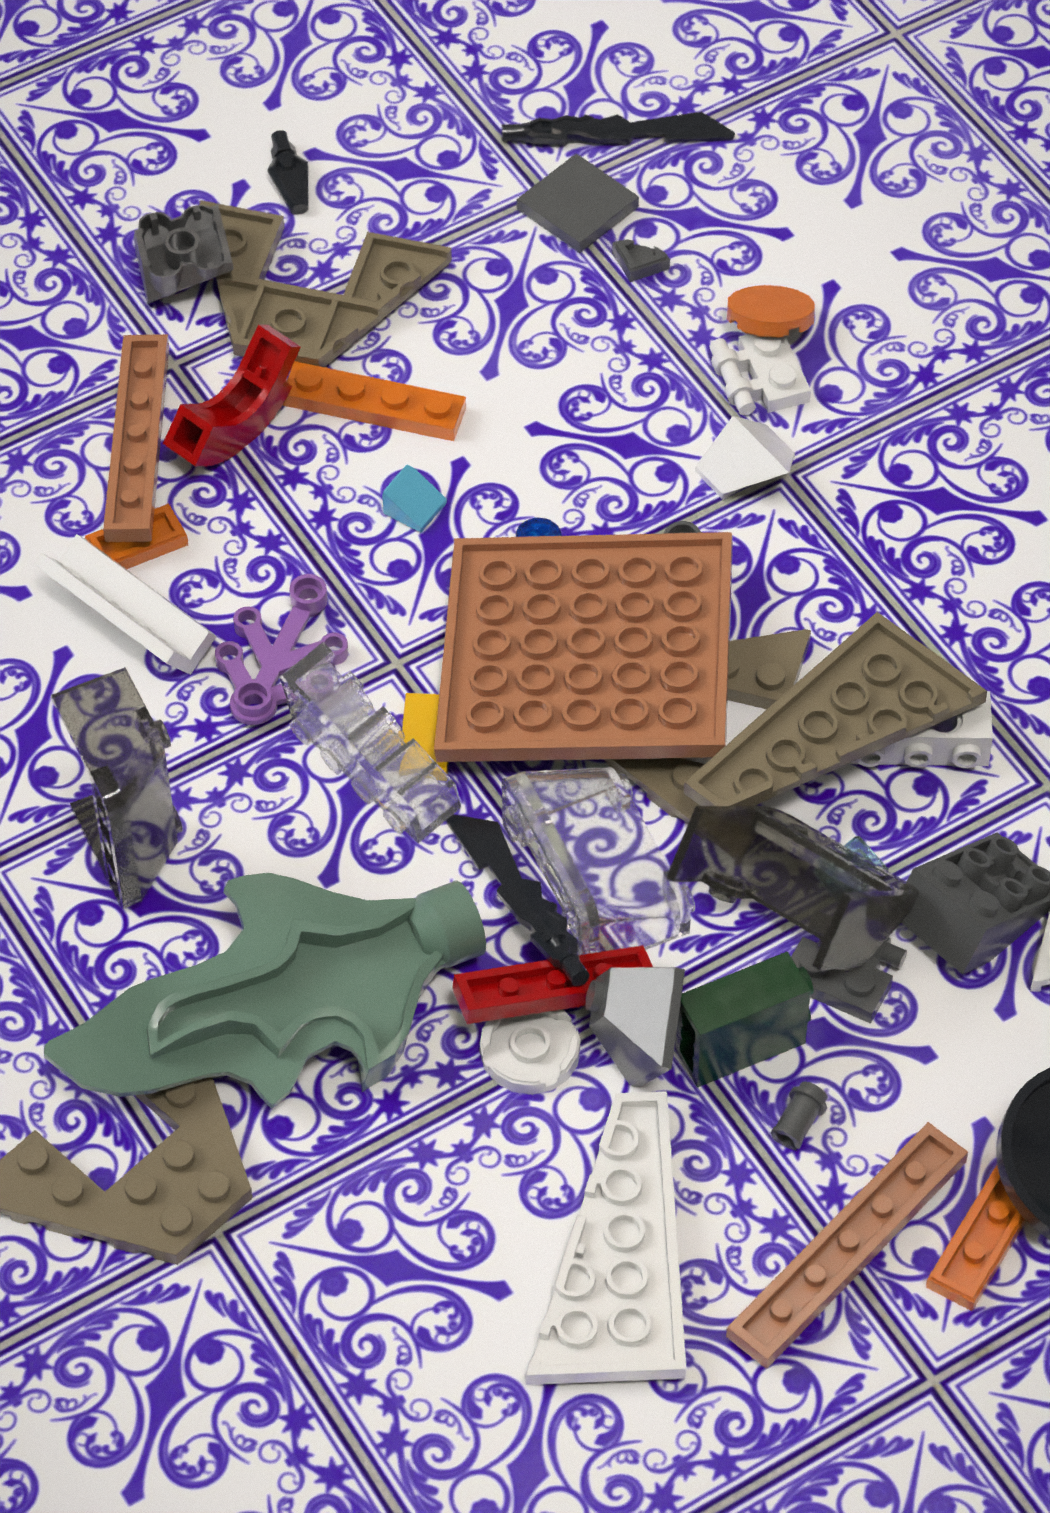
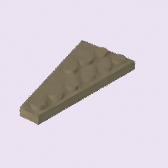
M876 612L684 782V794L719 821H722L986 702L987 690Z

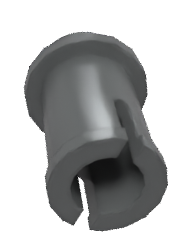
M801 1082L799 1087L791 1089L789 1092L791 1101L776 1126L771 1130L772 1137L789 1149L796 1150L802 1146V1141L816 1117L825 1114L827 1110L825 1103L828 1098L827 1094L820 1087L810 1082Z

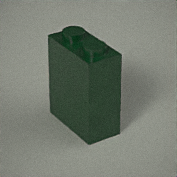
M788 951L682 993L675 1049L697 1088L806 1043L807 1024L811 1021L809 1009L810 996L814 994V987L806 969L802 966L797 968Z

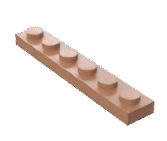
M168 334L123 335L103 527L105 542L152 541L170 348Z
M927 1122L727 1327L726 1337L767 1369L967 1162L968 1151Z

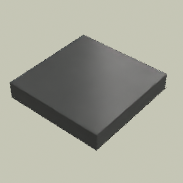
M577 153L517 198V210L579 253L639 207L638 195Z

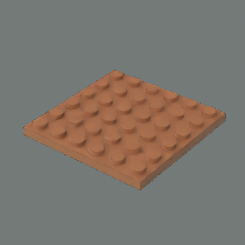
M732 532L454 538L434 746L436 762L712 758L726 746L733 556Z

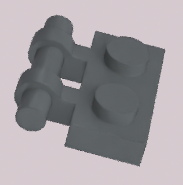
M816 912L810 922L809 930L825 936L824 940L819 944L802 937L791 956L797 968L804 967L812 980L814 994L810 998L871 1024L892 987L893 975L881 971L879 968L883 962L901 968L905 961L907 950L891 944V938L878 932L872 936L851 927V921L836 915L834 918H830ZM842 944L866 954L862 962L838 952Z

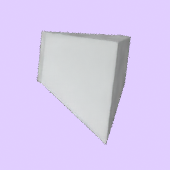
M732 416L696 464L695 472L724 500L744 487L790 473L795 452L767 424Z

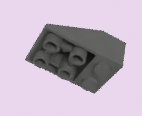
M996 832L913 868L890 914L960 973L965 974L992 961L1050 911V871L1035 864L1019 850L1012 840Z

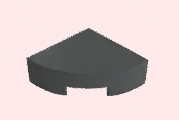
M634 240L612 242V254L630 282L670 269V258L663 250L656 246L652 249L634 244Z

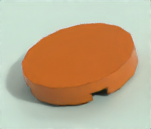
M758 285L737 290L728 297L727 320L730 323L736 321L737 328L747 334L780 338L788 336L789 329L799 327V333H802L814 324L815 302L809 295L797 289L776 285Z

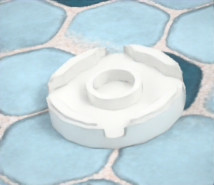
M563 1009L487 1021L484 1025L480 1040V1055L485 1071L496 1084L512 1092L533 1095L552 1091L570 1078L578 1066L581 1039L578 1030L572 1024V1019Z

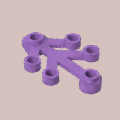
M303 574L291 582L289 592L292 609L273 646L262 627L261 613L258 609L245 606L239 608L234 613L235 632L238 636L247 639L261 667L256 678L252 679L244 666L243 650L238 643L226 641L219 644L215 649V661L218 670L228 674L235 688L230 698L231 713L241 723L248 725L262 724L275 715L277 706L302 696L310 700H322L329 695L331 690L330 676L321 668H311L304 672L301 678L275 686L279 676L322 660L330 665H338L348 658V641L340 633L326 634L318 642L293 650L309 618L319 614L327 604V587L321 577L314 574ZM245 620L254 621V623L250 625L242 624V622ZM337 646L341 648L338 651L327 650L329 647ZM226 655L236 656L232 660L223 659ZM316 681L323 683L322 685L317 687L309 685L310 683Z

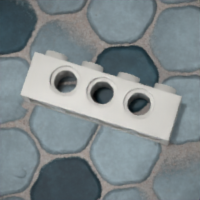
M987 691L985 703L849 764H860L866 767L878 765H909L911 767L942 765L958 766L961 768L989 766L993 741L990 691Z

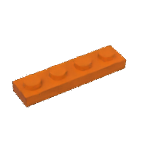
M294 361L286 381L293 387L282 405L454 441L466 411V397Z

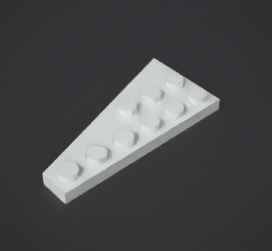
M667 1091L615 1094L599 1144L598 1156L585 1188L583 1203L579 1215L576 1217L555 1282L552 1300L539 1332L538 1344L526 1373V1385L686 1379Z

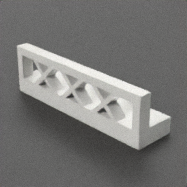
M77 534L59 560L41 552L33 563L162 661L190 675L217 637L95 545Z

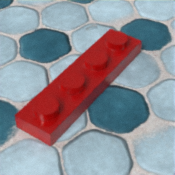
M641 945L578 955L580 961L590 974L588 981L582 986L572 985L560 968L553 966L548 960L454 974L452 989L466 1024L586 1006V995L591 981L596 980L599 975L611 967H653L644 946Z

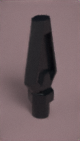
M277 130L271 135L273 147L270 152L273 160L267 169V173L289 211L295 215L304 214L309 210L308 162L297 155L295 146L289 141L287 132Z

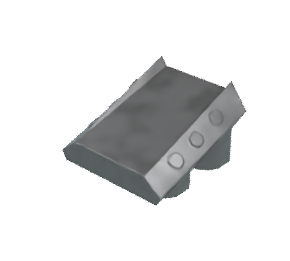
M205 205L191 206L184 210L182 216L173 219L162 212L148 213L139 220L138 230H134L136 256L145 289L147 305L164 297L171 296L182 289L234 270L218 205L212 207Z

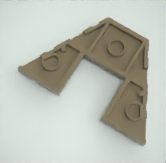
M202 200L199 205L209 207L219 206L234 270L215 278L233 353L237 356H244L258 324L271 326L301 346L295 361L325 367L450 264L452 260L451 247L367 232L343 295L264 280L285 228L284 216Z
M804 629L730 641L728 700L768 709L797 683L810 644L811 630ZM683 758L603 759L608 764L610 770L622 779L627 776L647 792V798L671 817L684 820L689 831L697 837L702 834L729 855V862L738 865L757 805L719 821L685 795L684 782L699 770L704 763Z
M213 1077L200 1079L151 1094L135 1095L175 1131L106 1191H103L36 1130L0 1159V1213L11 1216L12 1221L22 1224L30 1222L39 1223L48 1231L78 1239L88 1236L114 1244L115 1249L134 1254L145 1252L152 1255L154 1259L175 1265L181 1263L252 1200L253 1197L251 1186Z

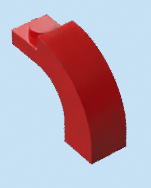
M258 324L241 363L228 384L217 395L203 403L180 404L162 444L195 467L219 464L238 454L263 432L288 397L293 386L285 381L301 346L271 326Z

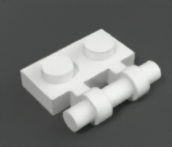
M751 334L739 336V351L729 348L726 340L722 338L716 339L710 344L709 347L713 355L711 363L716 374L723 376L726 383L725 394L729 403L736 405L739 414L749 415L756 409L754 402L759 400L763 401L768 413L810 402L811 389L786 336L780 338L760 337ZM749 371L753 380L749 381L747 378L742 377L741 372Z

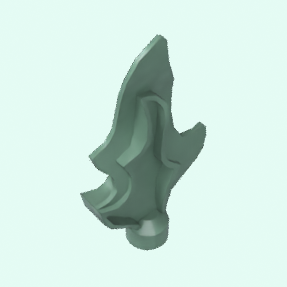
M260 873L243 875L228 880L223 892L236 906L243 928L225 952L197 965L152 978L128 988L85 1023L49 1040L44 1046V1058L82 1089L119 1097L151 1094L200 1079L227 1075L250 1084L264 1102L273 1109L290 1094L307 1059L336 1045L351 1051L358 1059L363 1092L386 1078L403 1054L418 999L437 971L442 968H450L485 954L486 937L483 923L470 893L457 880L420 893L416 898L365 900L332 892L298 879L278 874Z

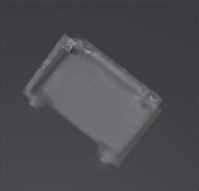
M612 767L526 771L503 778L502 824L512 843L519 841L521 847L529 846L562 908V916L567 919V930L570 929L573 936L578 937L577 955L641 945L647 950L690 933V913L695 911L692 893L686 884L679 885L632 801V788L624 773L617 774Z

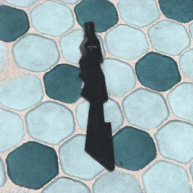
M702 111L630 122L619 114L602 119L585 114L582 117L564 115L555 119L537 118L523 124L501 125L502 142L523 141L531 144L567 145V142L630 144L636 137H664V143L733 140L735 137L734 131Z
M455 814L448 815L446 818L448 826L478 870L488 866L501 886L497 889V896L516 920L532 932L530 934L531 942L553 966L560 968L566 974L572 985L582 986L585 984L590 974L577 955L578 939L567 931V919L557 912V904L542 898L541 882L521 878L499 823Z

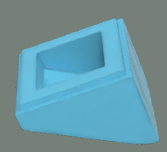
M408 464L385 488L382 494L383 513L420 533L447 503V499L415 468Z

